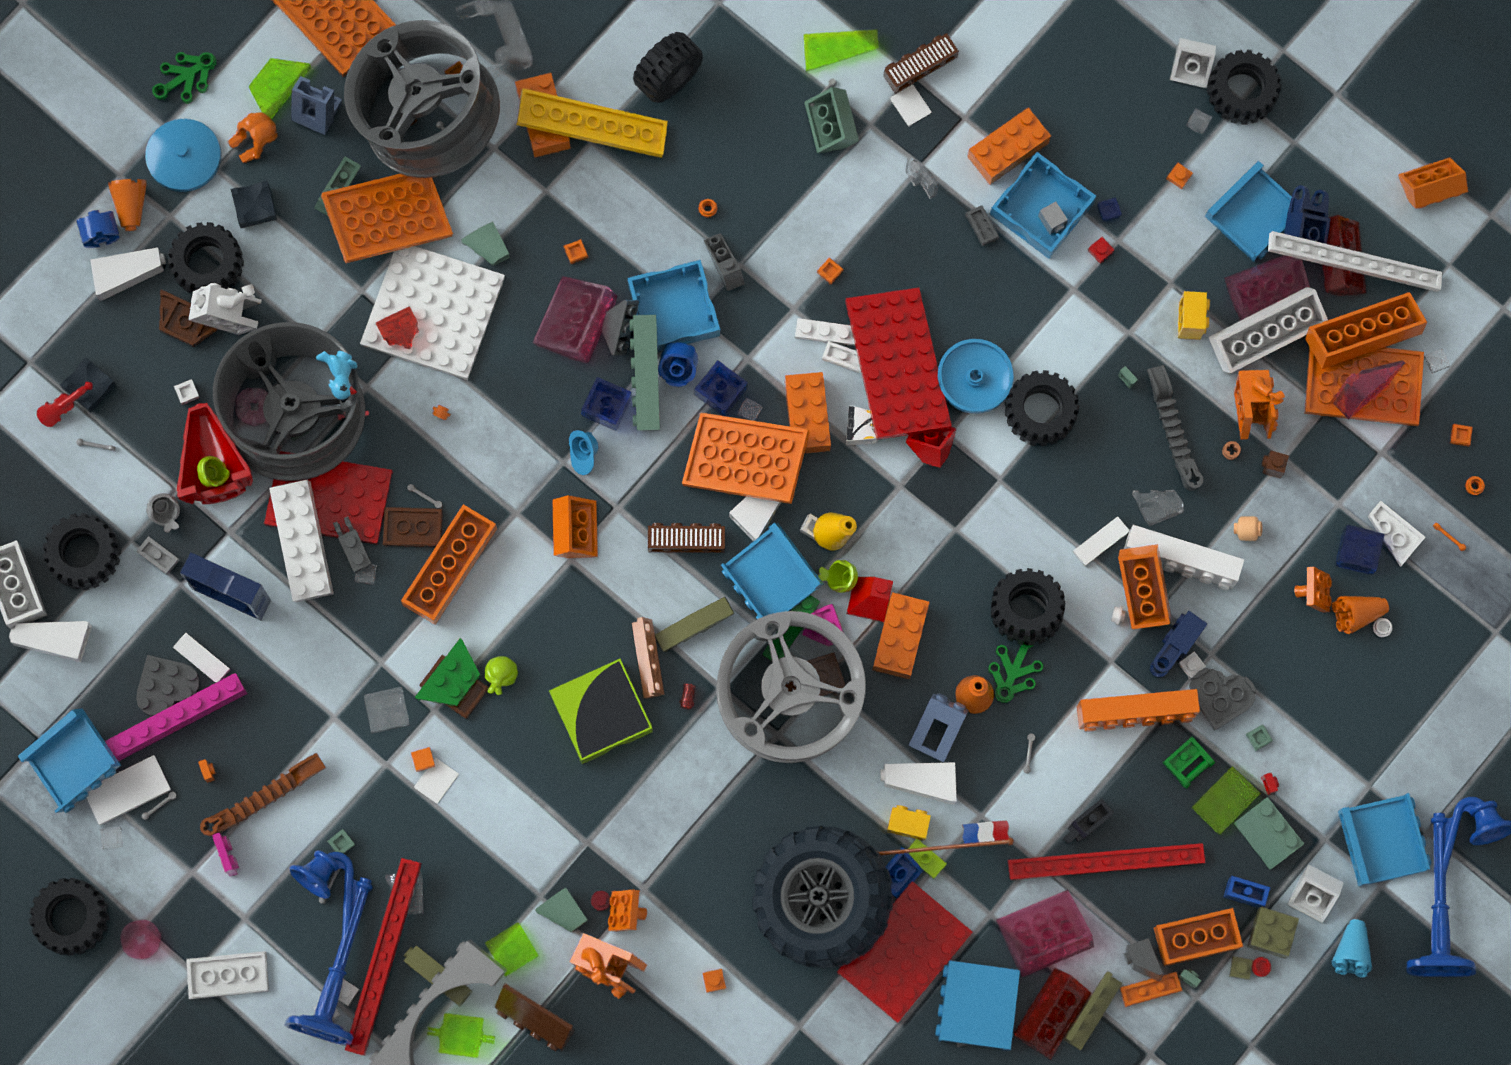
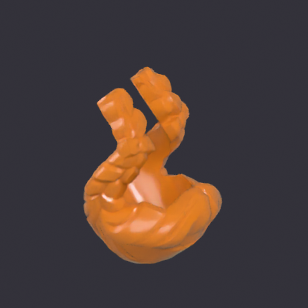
M250 113L241 122H238L236 134L229 139L228 144L232 148L237 147L242 143L243 139L247 138L246 132L249 131L254 147L242 153L239 157L242 163H247L254 158L257 160L261 156L263 147L278 138L276 125L265 113Z

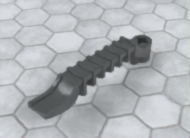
M1164 365L1147 369L1154 401L1157 404L1156 408L1160 414L1159 418L1162 420V427L1165 429L1169 449L1172 451V458L1176 464L1175 468H1177L1181 476L1184 488L1188 491H1195L1202 485L1203 476L1199 472L1194 459L1190 458L1191 450L1187 449L1186 444L1188 441L1184 439L1183 434L1185 432L1180 427L1182 422L1177 418L1179 412L1174 408L1176 400L1171 399L1173 390ZM1192 478L1197 482L1194 484L1193 482L1190 483L1189 480Z

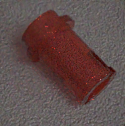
M684 684L682 699L679 701L680 707L692 709V706L695 704L693 698L696 686Z

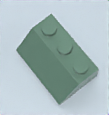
M831 87L804 102L817 153L845 149L859 142L845 89Z
M1268 797L1233 823L1269 870L1304 845L1303 841Z

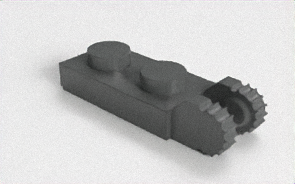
M347 516L344 518V522L350 532L343 534L341 526L337 521L333 525L355 573L372 565L357 530L354 529Z

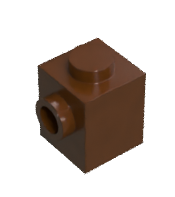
M1270 450L1268 455L1263 457L1261 466L1264 469L1262 474L1281 479L1285 473L1289 455Z

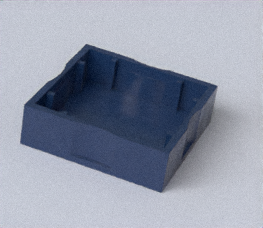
M191 552L180 572L192 590L260 621L271 602L270 597L260 583Z

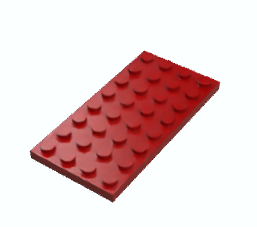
M913 288L846 298L845 303L876 440L951 429L952 425L945 396L938 383V366L920 289Z

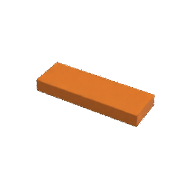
M1177 972L1163 975L1161 981L1148 979L1119 988L1125 1007L1182 991Z

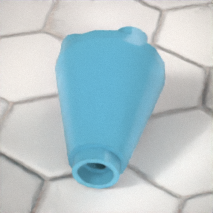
M1354 919L1350 920L1332 959V965L1336 968V973L1341 975L1351 973L1358 977H1367V973L1371 971L1372 961L1368 933L1364 921Z

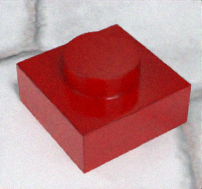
M1101 237L1088 248V251L1099 263H1102L1114 252V249Z
M1272 772L1264 774L1261 779L1267 795L1275 794L1279 787L1276 776L1273 777Z

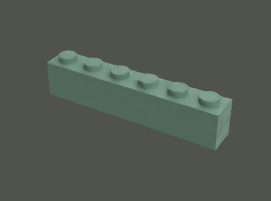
M633 315V319H630V331H634V338L630 339V349L634 350L635 357L631 358V369H635V377H631L632 388L636 389V396H632V407H636V415H633V426H637V430H660L656 315Z

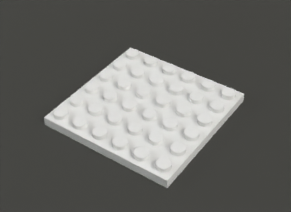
M416 246L394 251L360 345L468 380L505 275Z

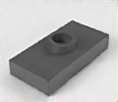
M983 205L965 213L982 247L999 239V235Z

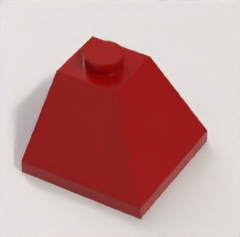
M951 427V429L909 435L906 443L923 463L940 468L949 456L957 428Z
M858 577L857 583L851 591L847 614L884 622L893 581L878 577Z

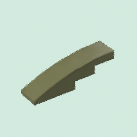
M723 597L655 634V637L663 652H667L681 642H686L697 634L707 631L735 613L727 598Z

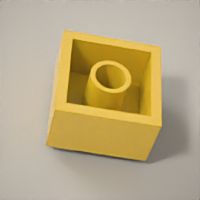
M1184 291L1179 301L1178 339L1200 340L1203 334H1206V329L1209 328V317H1206V314L1210 308V299H1207V293Z

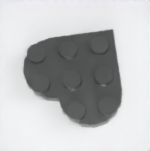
M147 655L137 690L136 700L138 707L145 714L154 716L173 706L175 702H180L196 694L200 688V679L197 672L187 664Z
M1206 668L1199 671L1189 684L1190 690L1197 689L1199 708L1214 731L1247 711L1255 700L1256 689L1253 683L1247 677H1242L1241 675L1233 674L1226 677L1220 671Z

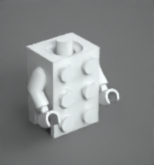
M211 283L206 287L193 291L189 321L241 335L257 329L258 321L241 317L242 310L261 304V299H257L253 295L255 291L252 284L241 287L243 293H238L236 289H224L219 284Z

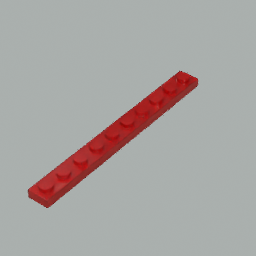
M1203 843L1013 859L1008 860L1010 880L1204 864L1205 856Z
M401 858L350 1033L353 1035V1040L350 1045H346V1051L363 1056L366 1054L422 863Z

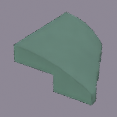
M493 221L461 239L464 245L474 250L477 255L485 258L492 266L510 258L509 252Z
M566 887L535 909L538 914L562 926L571 933L588 922Z

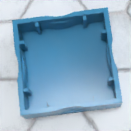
M1036 152L1022 169L1017 180L1005 190L992 206L990 215L1050 259L1092 207L1097 196L1076 180L1067 177L1057 166ZM1056 201L1068 221L1063 231L1057 234L1056 232L1049 234L1038 215L1041 209Z
M701 259L677 265L665 271H653L627 278L632 300L639 301L636 315H656L657 352L663 351L669 343L691 344L720 336V327L714 306L709 297L708 284Z

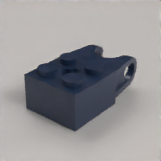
M1303 185L1297 186L1293 191L1284 234L1327 244L1331 220L1328 218V193L1324 190H1317L1310 201L1308 188ZM1303 190L1302 198L1299 199V193ZM1322 194L1323 198L1319 204V196Z
M1188 611L1186 615L1182 613L1173 625L1176 629L1173 630L1171 628L1162 640L1165 644L1150 665L1151 674L1157 678H1162L1169 672L1177 660L1181 662L1208 623L1191 611ZM1158 663L1163 664L1165 668H1160Z

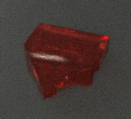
M410 306L376 322L379 332L388 345L396 344L404 346L405 349H411L412 340L415 334L419 332L417 319Z

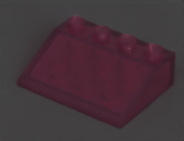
M1286 255L1224 278L1240 321L1306 287L1310 288L1302 259Z
M562 276L533 344L570 359L589 363L602 333L606 312L613 308L618 296L608 286Z
M1403 360L1361 370L1357 375L1355 373L1351 374L1338 390L1339 392L1335 395L1336 400L1333 404L1349 420L1393 381L1405 362Z
M1068 890L996 919L1018 970H1020L1022 977L1094 947L1092 933Z

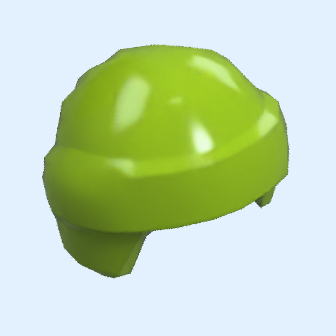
M207 456L198 463V478L206 487L220 486L230 476V471L227 470L226 465L216 457Z
M836 560L828 570L824 567L819 569L820 575L818 577L821 581H827L829 588L838 593L852 590L858 580L856 567L846 560Z
M498 656L486 664L484 675L486 680L491 683L487 692L489 694L495 692L496 695H501L502 686H509L515 683L518 670L514 661L506 656Z

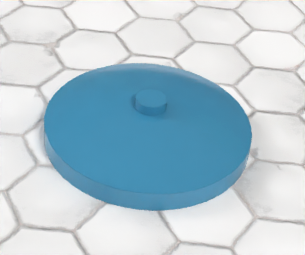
M176 119L163 124L152 134L146 147V164L152 177L161 186L172 191L189 192L205 186L216 175L221 163V148L217 137L205 124L192 119Z
M968 339L956 343L946 351L938 367V383L945 396V400L956 409L966 413L980 414L997 408L1006 400L1013 385V368L1006 353L994 343L982 339Z

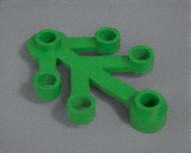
M183 52L177 53L175 56L177 63L180 65H184L186 62L194 63L195 65L191 68L170 65L167 62L160 65L162 74L169 75L170 73L180 75L165 85L161 83L156 84L152 89L154 97L158 100H164L167 98L168 92L185 82L181 99L184 103H191L193 100L191 92L194 77L199 71H201L200 81L196 84L197 90L200 93L207 92L209 70L216 66V58L212 53L205 52L200 56L186 55ZM180 56L185 57L182 61L178 60ZM206 60H210L209 64H204ZM164 67H169L167 71H163ZM202 84L206 85L204 89H200L199 86ZM164 91L163 95H158V92ZM190 95V98L184 99V96Z
M1023 642L1013 665L1008 657L1007 647L1005 645L997 647L996 655L1001 658L1008 675L1004 683L999 672L1000 665L992 662L988 667L989 673L993 675L997 684L995 697L999 702L1008 703L1013 699L1015 693L1034 689L1036 682L1033 678H1027L1023 683L1012 686L1016 678L1032 672L1039 673L1042 671L1043 663L1039 660L1034 661L1031 665L1020 668L1027 650L1034 645L1029 646ZM1003 648L1005 650V653L1000 654L998 652V649ZM1034 664H1039L1041 668L1036 670ZM991 666H997L998 670L992 671ZM1031 681L1033 683V686L1028 687L1026 685V682ZM1001 691H1007L1008 696L1003 697Z

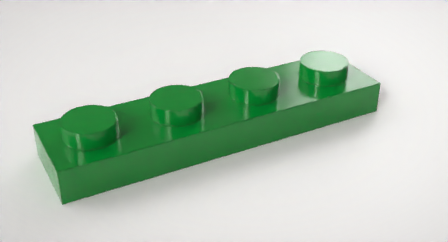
M810 595L791 611L814 613L820 601ZM788 627L787 632L783 635L788 649L795 642L803 629L802 627ZM779 638L772 640L778 659L784 658ZM768 645L762 656L772 662Z

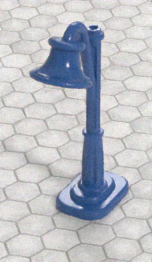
M1466 797L1457 803L1452 818H1446L1444 813H1434L1433 818H1431L1434 839V905L1431 906L1433 910L1431 955L1409 960L1406 964V969L1410 975L1421 977H1466L1476 974V966L1472 960L1451 955L1448 915L1450 906L1446 905V873L1463 812H1468L1475 818L1476 831L1469 840L1472 845L1489 844L1511 834V821L1504 820L1496 810L1498 804L1495 801L1484 802L1477 797Z
M318 850L314 852V858L311 862L304 866L292 865L289 871L304 888L323 899L330 898V890L327 883L332 872L338 871V869L345 871L342 939L333 967H329L330 972L319 997L314 1015L289 1016L284 1026L309 1036L346 1046L352 1043L353 1035L335 1024L332 1019L338 1003L343 978L347 974L344 971L368 892L373 889L370 879L360 878V881L353 879V863L344 853L330 852L326 854Z

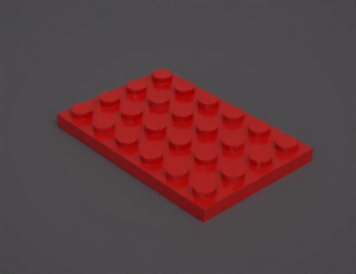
M280 451V452H279V454H294V453L285 452V451ZM342 462L329 472L308 479L311 482L321 535L338 538L339 535L333 525L336 521L340 524L343 534L350 532L344 522V518L348 516L363 543L378 545L393 471ZM273 479L272 487L299 481H281ZM270 494L264 525L277 528Z
M913 881L893 904V911L891 910L887 922L888 926L883 936L879 937L875 942L874 947L864 956H860L851 963L841 966L837 971L840 976L897 1024L944 968V965L949 962L973 933V931Z

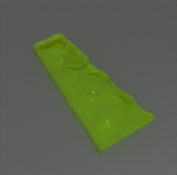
M877 30L803 34L805 71H811L878 50Z

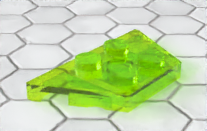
M275 58L268 60L248 86L262 113L267 114L271 119L291 95L292 88L299 77H305L312 68L309 63Z

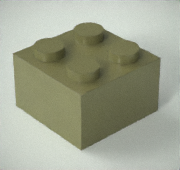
M1260 907L1256 912L1247 947L1284 959L1289 957L1299 918Z

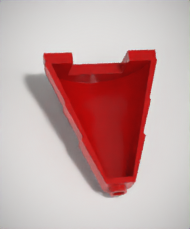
M199 403L189 408L183 435L184 445L176 490L178 498L186 503L194 504V501H200L202 505L224 502L243 494L246 491L245 487L252 485L253 478L249 466L238 452L236 445L230 439L218 417L207 403ZM207 456L220 459L226 465L227 470L230 471L228 480L217 487L204 486L198 478L197 466L199 461Z

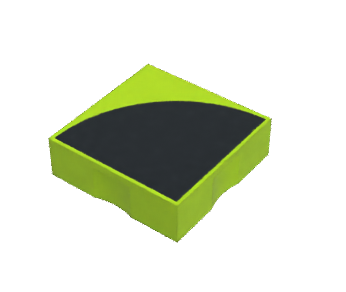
M621 659L549 690L550 696L564 722L582 764L608 753L619 745L628 744L653 732Z

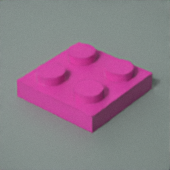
M220 832L212 835L225 873L230 877L237 875L236 869L239 868L236 857L230 853V850H233L230 840Z

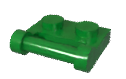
M1191 737L1170 755L1163 764L1179 780L1180 784L1187 789L1198 775L1207 767L1213 766L1215 762L1199 743ZM1200 756L1203 761L1185 777L1181 772Z

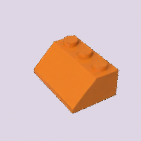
M1451 158L1398 174L1408 201L1416 209L1424 208L1435 202H1442L1444 199L1458 197L1468 192L1466 172Z
M569 495L553 499L554 556L564 558L598 557L595 500Z

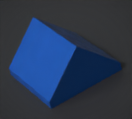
M909 853L896 854L885 866L889 870L892 880V895L898 899L910 883L914 882L923 872V869Z

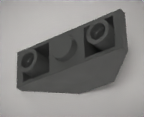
M624 300L606 312L602 332L612 355L627 354L632 333L630 331V319H633V315H636L638 312V300Z

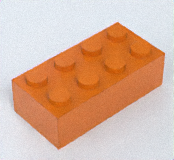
M551 73L515 81L519 102L523 88L557 96ZM527 128L534 158L571 149L570 140L567 136Z
M1028 107L971 147L967 157L989 185H991L1049 144L1051 135Z
M823 372L785 375L789 427L809 430L805 453L830 451L831 441Z
M1158 544L1121 549L1118 559L1131 628L1139 629L1170 624L1171 611Z
M892 592L872 670L910 680L929 601Z
M1233 908L1154 927L1163 967L1238 950L1243 947Z

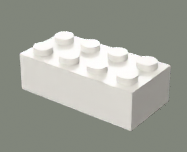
M17 540L0 547V610L5 624L10 629L15 628L16 623H29L47 616L23 548Z

